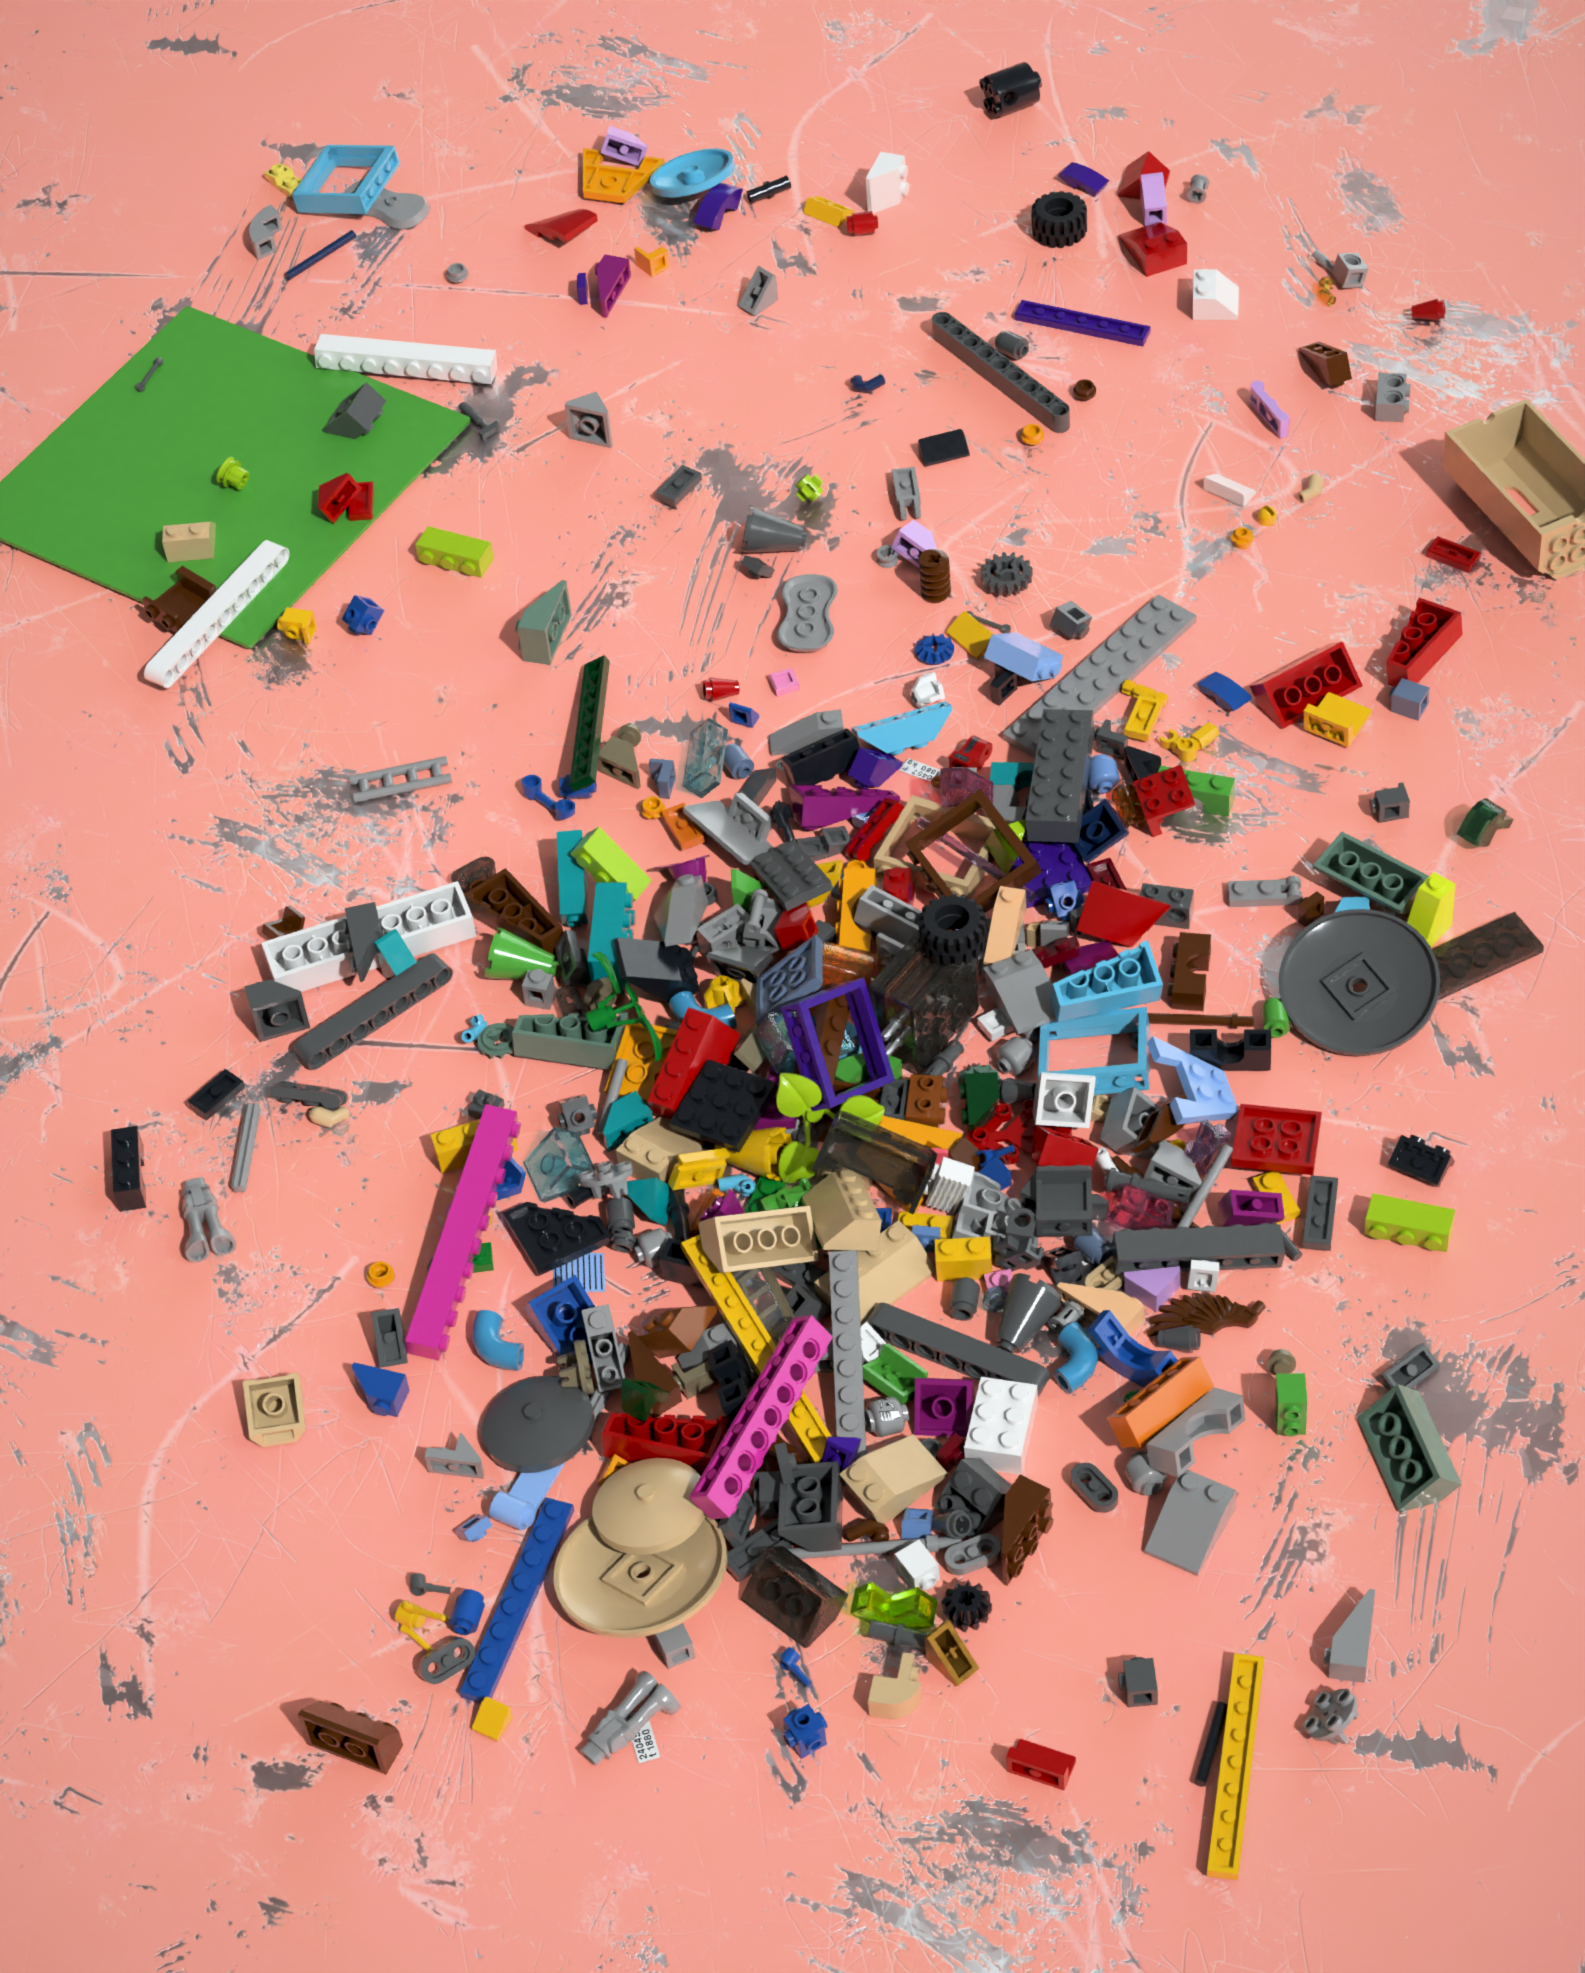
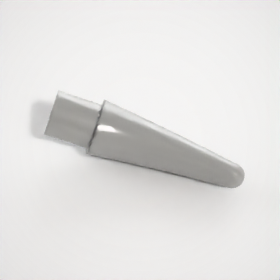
M1316 249L1312 253V257L1317 260V263L1332 273L1333 263L1325 254Z

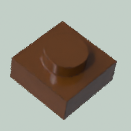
M1318 891L1309 897H1305L1298 904V922L1304 927L1324 914V896Z

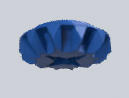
M932 633L930 637L923 635L922 640L917 641L915 653L918 659L924 663L941 664L953 656L954 644H952L951 638H945L943 633L939 636H935ZM933 645H937L936 652L932 648Z

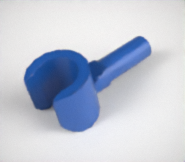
M1011 1145L1000 1150H979L976 1155H985V1162L979 1164V1166H985L996 1156L999 1158L1014 1152L1015 1147Z
M788 1647L781 1655V1667L786 1671H792L805 1687H809L812 1682L802 1672L800 1667L796 1665L800 1660V1655L794 1649Z

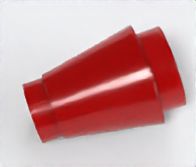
M1438 298L1412 305L1411 308L1412 319L1440 321V319L1446 317L1445 302Z
M713 677L703 680V696L705 700L710 699L712 702L739 695L740 687L738 680Z

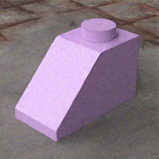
M609 125L601 153L640 166L648 146L630 132Z
M912 520L898 531L891 546L893 550L919 569L920 554L928 549H937L933 533L916 520Z

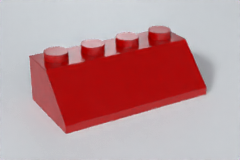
M1343 641L1322 647L1254 683L1250 688L1259 708L1280 729H1284L1304 718V709L1308 704L1318 707L1328 692L1343 697L1363 685Z
M688 1007L647 1100L652 1113L672 1119L708 1059L728 1066L741 1035L713 1015Z

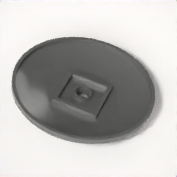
M1369 909L1338 911L1319 918L1308 925L1289 945L1279 970L1280 999L1293 1026L1305 1038L1317 1046L1334 1053L1349 1056L1381 1054L1400 1047L1411 1040L1430 1020L1440 993L1438 962L1425 938L1415 928L1400 918ZM1355 983H1363L1367 988L1363 992H1355L1352 986Z

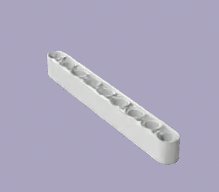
M268 540L262 542L148 662L144 670L145 679L165 688L171 687L285 566L290 555L289 549Z

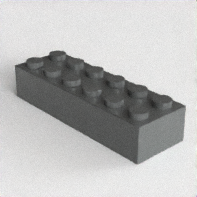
M1043 709L1025 819L1028 841L1079 843L1095 735L1093 710Z

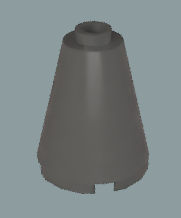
M749 505V510H752L753 514L747 515L742 541L747 543V546L741 547V552L799 551L800 546L805 547L807 533L803 532L802 526L756 506Z
M1022 1273L1014 1274L1010 1281L995 1341L999 1344L998 1348L1010 1353H1020L1063 1303V1301H1060L1062 1298L1061 1294L1052 1286L1040 1279L1037 1284L1029 1281L1031 1276Z

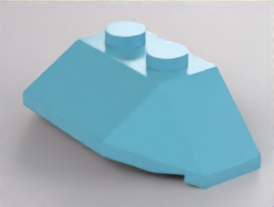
M943 701L851 728L855 735L887 754L897 755L903 753L905 748L912 746L914 748H922L927 746L928 742L935 740L953 709L951 704Z

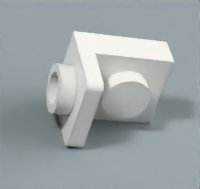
M1191 1260L1187 1289L1215 1292L1219 1274V1263L1207 1260Z
M867 1321L861 1326L864 1364L880 1356L882 1346L886 1342Z

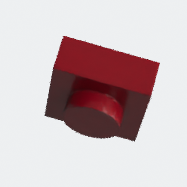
M956 1433L937 1452L938 1463L947 1473L954 1466L957 1467L961 1459L965 1458L964 1438Z

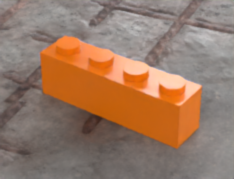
M1200 1356L1182 1357L1114 1411L1107 1419L1122 1448L1134 1447L1135 1449H1141L1147 1446L1146 1444L1155 1434L1164 1430L1171 1421L1178 1418L1188 1407L1201 1399L1205 1393L1214 1387V1384Z

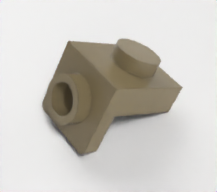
M709 1360L686 1373H683L677 1363L671 1365L672 1377L680 1385V1391H682L687 1400L699 1393L707 1392L712 1386L717 1384L716 1376L711 1371Z

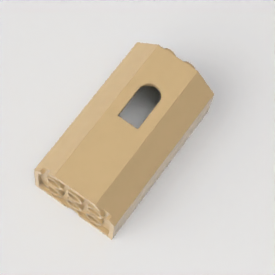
M1528 399L1492 412L1486 421L1478 418L1445 432L1443 469L1539 572L1547 573L1552 578L1558 580L1585 568V458ZM1506 490L1518 492L1537 513L1529 516Z

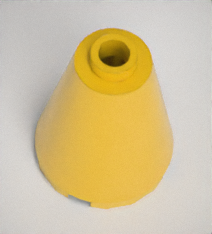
M785 1127L753 1130L740 1152L727 1149L730 1157L725 1162L769 1180L781 1181L782 1179L778 1172L779 1156L784 1147L792 1142L791 1134H786L785 1131L787 1129ZM716 1144L714 1147V1149L724 1148Z

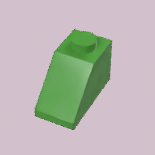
M731 869L733 904H739L749 914L753 891L756 889L764 890V884L737 869Z

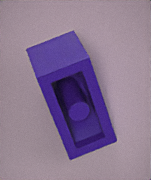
M859 748L848 775L856 779L854 783L860 787L867 789L869 786L880 787L902 767L903 761L884 751Z

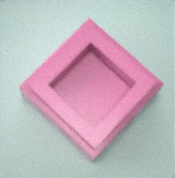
M792 668L769 674V680L776 696L800 690L799 682Z

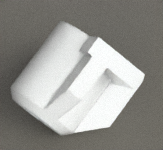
M935 672L922 674L910 691L912 702L918 708L946 699L943 686L937 681Z

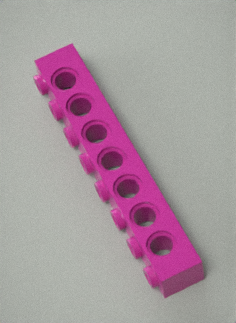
M812 1315L792 1319L689 1496V1499L711 1520L729 1518L734 1514L737 1509V1503L743 1493L750 1487V1481L756 1470L763 1464V1458L768 1449L775 1443L776 1435L780 1428L788 1420L792 1407L802 1396L803 1388L814 1375L815 1367L828 1350L827 1346L833 1337Z

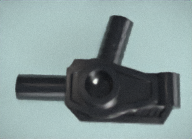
M779 800L775 802L773 810H770L769 813L774 819L773 824L781 828L785 841L791 842L796 840L790 826V819L794 818L789 804Z

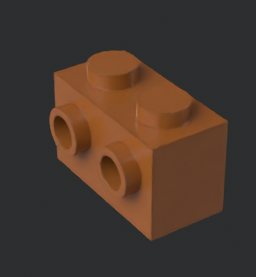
M911 1074L905 1115L906 1121L940 1128V1124H945L946 1108H942V1105L948 1102V1087H944L943 1076Z

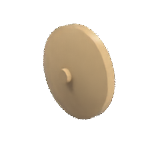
M668 1458L644 1459L621 1468L601 1485L594 1498L592 1516L598 1534L613 1549L633 1555L656 1554L678 1546L697 1531L706 1516L689 1499L701 1476L686 1463Z

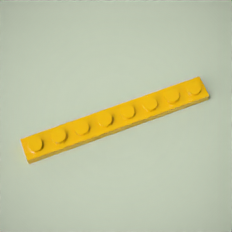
M1234 1653L1207 1867V1876L1232 1880H1238L1264 1670L1263 1656Z

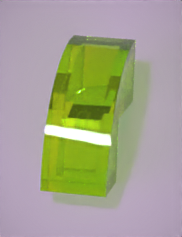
M870 1582L855 1588L850 1614L870 1624L872 1619H875L876 1621L894 1625L903 1623L906 1625L905 1627L911 1629H925L932 1627L934 1624L938 1601L919 1587L891 1596Z

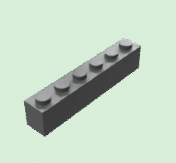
M1269 1223L1253 1226L1235 1224L1229 1227L1209 1225L1203 1228L1123 1229L1114 1231L1111 1244L1115 1275L1124 1274V1272L1176 1266H1180V1272H1189L1191 1260L1218 1262L1219 1270L1281 1268L1285 1256L1281 1225H1271Z

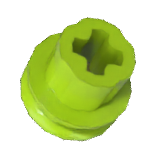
M229 457L221 465L216 481L219 484L223 483L224 487L232 485L241 490L247 484L250 472L241 468L240 461H235L233 457Z

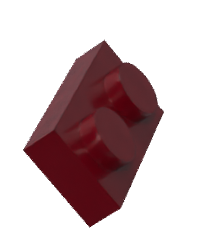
M1111 858L1086 864V869L1092 881L1127 891Z
M1076 936L1070 938L1063 937L1055 941L1054 944L1045 947L1038 946L1032 949V951L1045 969L1078 957L1080 944Z

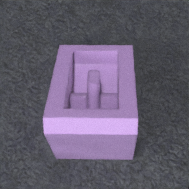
M1180 1266L1124 1272L1125 1293L1130 1297L1137 1298L1143 1305L1156 1313L1159 1311L1160 1305H1164L1180 1288Z

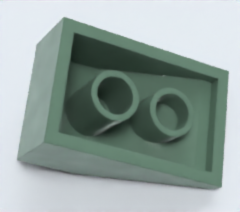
M561 580L526 608L521 619L517 620L515 631L516 634H519L518 648L519 651H522L523 661L551 665L572 616L566 580Z

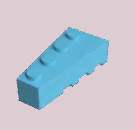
M1148 940L1140 943L1138 947L1130 951L1127 949L1120 952L1115 958L1096 963L1095 967L1087 971L1081 970L1053 983L1050 1001L1057 1022L1160 1001L1163 983Z

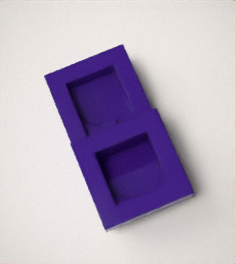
M1071 162L1058 175L1059 178L1073 189L1080 186L1094 198L1109 182L1106 177L1095 170L1075 162Z

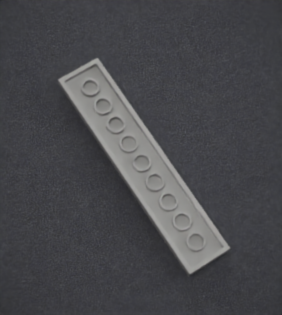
M1158 594L1003 733V740L1035 758L1043 709L1093 710V714H1096L1122 690V684L1126 679L1133 680L1197 622V615Z

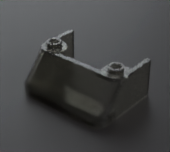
M837 1111L812 1171L817 1173L819 1166L828 1172L842 1170L845 1167L893 1188L892 1193L896 1196L895 1199L904 1205L911 1204L908 1213L914 1214L930 1179L937 1153L927 1146L851 1113Z

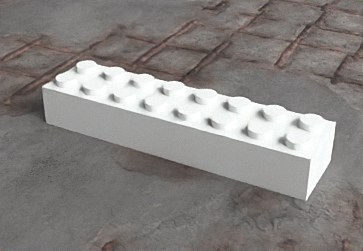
M458 881L376 906L382 936L396 929L413 957L477 937L473 916ZM346 916L261 942L273 981L303 992L357 975L358 972L352 973L349 959L354 957V953H348L346 938H350V934L345 935L342 919H347ZM377 952L369 970L381 967Z

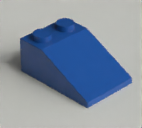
M574 1275L529 1301L524 1310L537 1332L557 1357L575 1351L573 1341L585 1339L589 1364L593 1362L581 1310L595 1306L577 1276Z

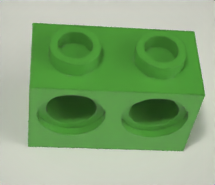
M1305 1373L1276 1374L1275 1416L1277 1435L1290 1437L1306 1435L1307 1390Z

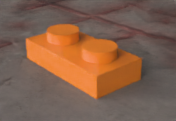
M685 802L661 811L663 820L682 851L705 842V837L700 827L683 813L684 806H686Z

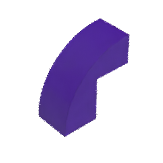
M719 183L714 186L702 200L693 223L720 230L725 209H738L743 188L727 183Z

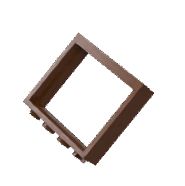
M980 788L905 843L910 850L906 854L915 866L920 864L923 868L920 873L927 883L933 882L936 885L937 889L934 890L938 897L942 895L948 897L950 894H953L921 851L981 809L1023 863L974 898L977 901V905H981L983 912L986 913L994 907L1000 886L1020 889L1041 874L1042 870L1029 850Z

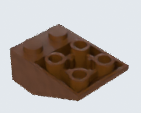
M1021 1474L1005 1495L1002 1567L1003 1584L1008 1586L1013 1577L1017 1578L1024 1567V1561L1028 1555L1032 1556L1035 1553L1040 1537L1043 1533L1047 1534L1050 1531L1054 1522L1051 1511L1053 1507L1051 1489Z

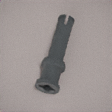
M1112 1167L1106 1189L1107 1192L1112 1190L1126 1192L1132 1197L1142 1194L1188 1205L1191 1198L1190 1194L1192 1193V1187L1141 1178L1139 1173H1122Z

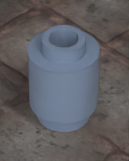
M732 743L725 746L721 751V760L735 779L746 778L752 773L754 762L741 746Z
M1094 1227L1093 1236L1074 1237V1247L1080 1250L1081 1254L1092 1264L1100 1266L1112 1256V1243Z

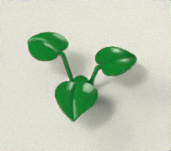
M602 952L592 954L591 956L595 957L604 967L612 985V992L603 1001L597 1003L598 1007L585 1013L592 1030L596 1032L605 1027L610 1029L614 1026L641 1023L652 1037L655 1062L659 1061L663 1056L662 1044L647 1019L642 1006L639 1004V999L634 989L628 982L624 984L631 998L630 1003L615 1010L611 1004L606 1006L613 997L621 993L612 964L606 955ZM631 1007L637 1011L639 1016L636 1019L614 1021L617 1019L616 1014Z

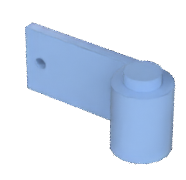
M565 1463L546 1471L521 1473L509 1494L501 1491L493 1498L489 1509L490 1517L519 1530L530 1527L535 1520L537 1510Z

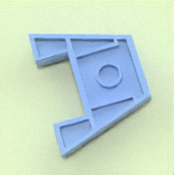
M1154 1036L1150 1038L1147 1045L1153 1061L1176 1068L1187 1100L1175 1097L1170 1102L1177 1125L1233 1119L1239 1113L1234 1095L1223 1070Z

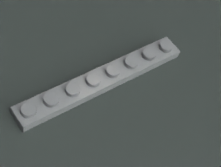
M857 1250L829 1252L836 1432L837 1437H857L861 1439L856 1458L858 1460L867 1454Z

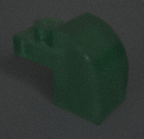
M1484 798L1478 801L1467 813L1457 835L1476 847H1487L1497 829L1510 828L1514 819L1506 815L1507 810L1488 798Z

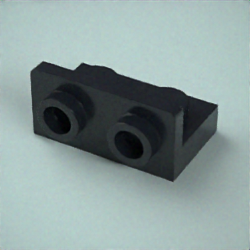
M1412 1134L1409 1138L1401 1135L1388 1162V1166L1440 1187L1449 1166H1453L1455 1160L1450 1155L1451 1151L1439 1145H1435L1434 1148L1425 1145L1426 1141Z

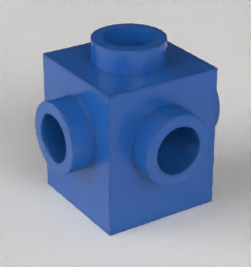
M354 595L342 620L349 625L348 629L353 633L372 635L385 610L371 598Z
M1066 880L1044 887L1047 896L1044 899L1046 910L1049 914H1052V917H1061V921L1069 920L1070 912L1079 908L1084 903L1082 892L1080 889H1077L1075 880Z
M809 1704L792 1710L783 1718L785 1731L782 1732V1736L788 1747L794 1748L801 1759L827 1744L825 1729L828 1727L823 1715L819 1711L815 1713Z

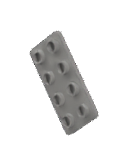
M742 792L734 794L730 809L720 801L684 806L683 813L743 865H750V862L759 854L768 853L776 849L766 841L774 819Z

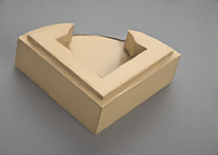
M1041 922L1028 924L1026 928L1028 947H1037L1040 939Z

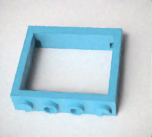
M326 145L292 194L298 213L367 214L401 164L395 146ZM336 166L372 167L355 193H318Z
M1147 1007L1113 1010L1061 1022L1055 1020L1040 1026L1038 1079L1041 1072L1095 1076L1094 1095L1121 1093L1132 1087H1136L1139 1091L1150 1090V1050L1147 1042L1150 1040V1023ZM1138 1032V1063L1049 1071L1050 1040ZM1135 1077H1142V1080L1135 1081Z

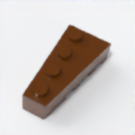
M506 868L464 894L472 916L496 930L498 927L503 928L553 955L556 954L554 946L564 933L562 926Z

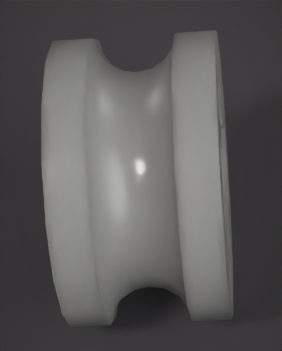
M891 545L881 546L877 550L878 565L882 568H892L897 565L898 553L891 548Z

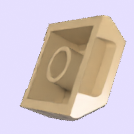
M299 1372L274 1378L243 1381L250 1440L262 1447L297 1442L306 1431L303 1385Z

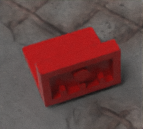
M1181 765L1133 782L1153 837L1162 834L1159 824L1164 823L1163 817L1195 806V801Z

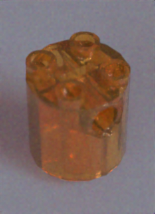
M823 941V984L821 986L832 982L838 985L845 981L864 978L868 992L872 993L875 978L871 977L872 969L875 970L877 966L878 954Z

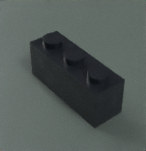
M845 728L780 758L788 784L815 785L822 781L831 780L841 772L849 771L860 746L857 736Z

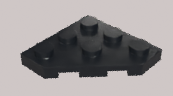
M525 1202L503 1212L506 1224L538 1276L612 1243L609 1231L598 1216L589 1215L588 1217L574 1215V1211L555 1207H552V1210L540 1208L536 1203Z

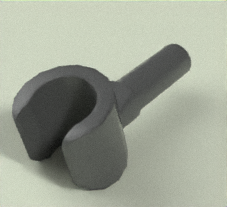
M415 1573L410 1576L411 1592L415 1596H422L426 1592L450 1594L451 1587L426 1583V1576L424 1574Z

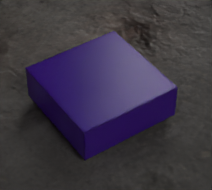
M578 273L577 294L580 305L588 304L586 273Z

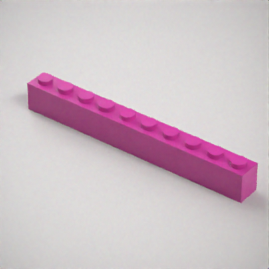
M485 1104L405 1339L408 1354L439 1361L442 1351L446 1352L450 1342L448 1333L450 1327L454 1328L458 1319V1311L456 1309L458 1303H463L466 1295V1287L464 1285L466 1279H471L474 1271V1263L472 1261L474 1255H479L482 1247V1239L480 1237L482 1231L486 1232L490 1222L488 1213L490 1207L494 1208L498 1198L496 1189L498 1184H503L506 1173L504 1165L506 1161L511 1160L513 1154V1145H511L513 1138H518L521 1122H518L517 1111Z

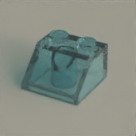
M553 1127L523 1162L540 1202L544 1203L565 1196L566 1193L581 1186L578 1177L579 1173L595 1170L579 1133L558 1127Z

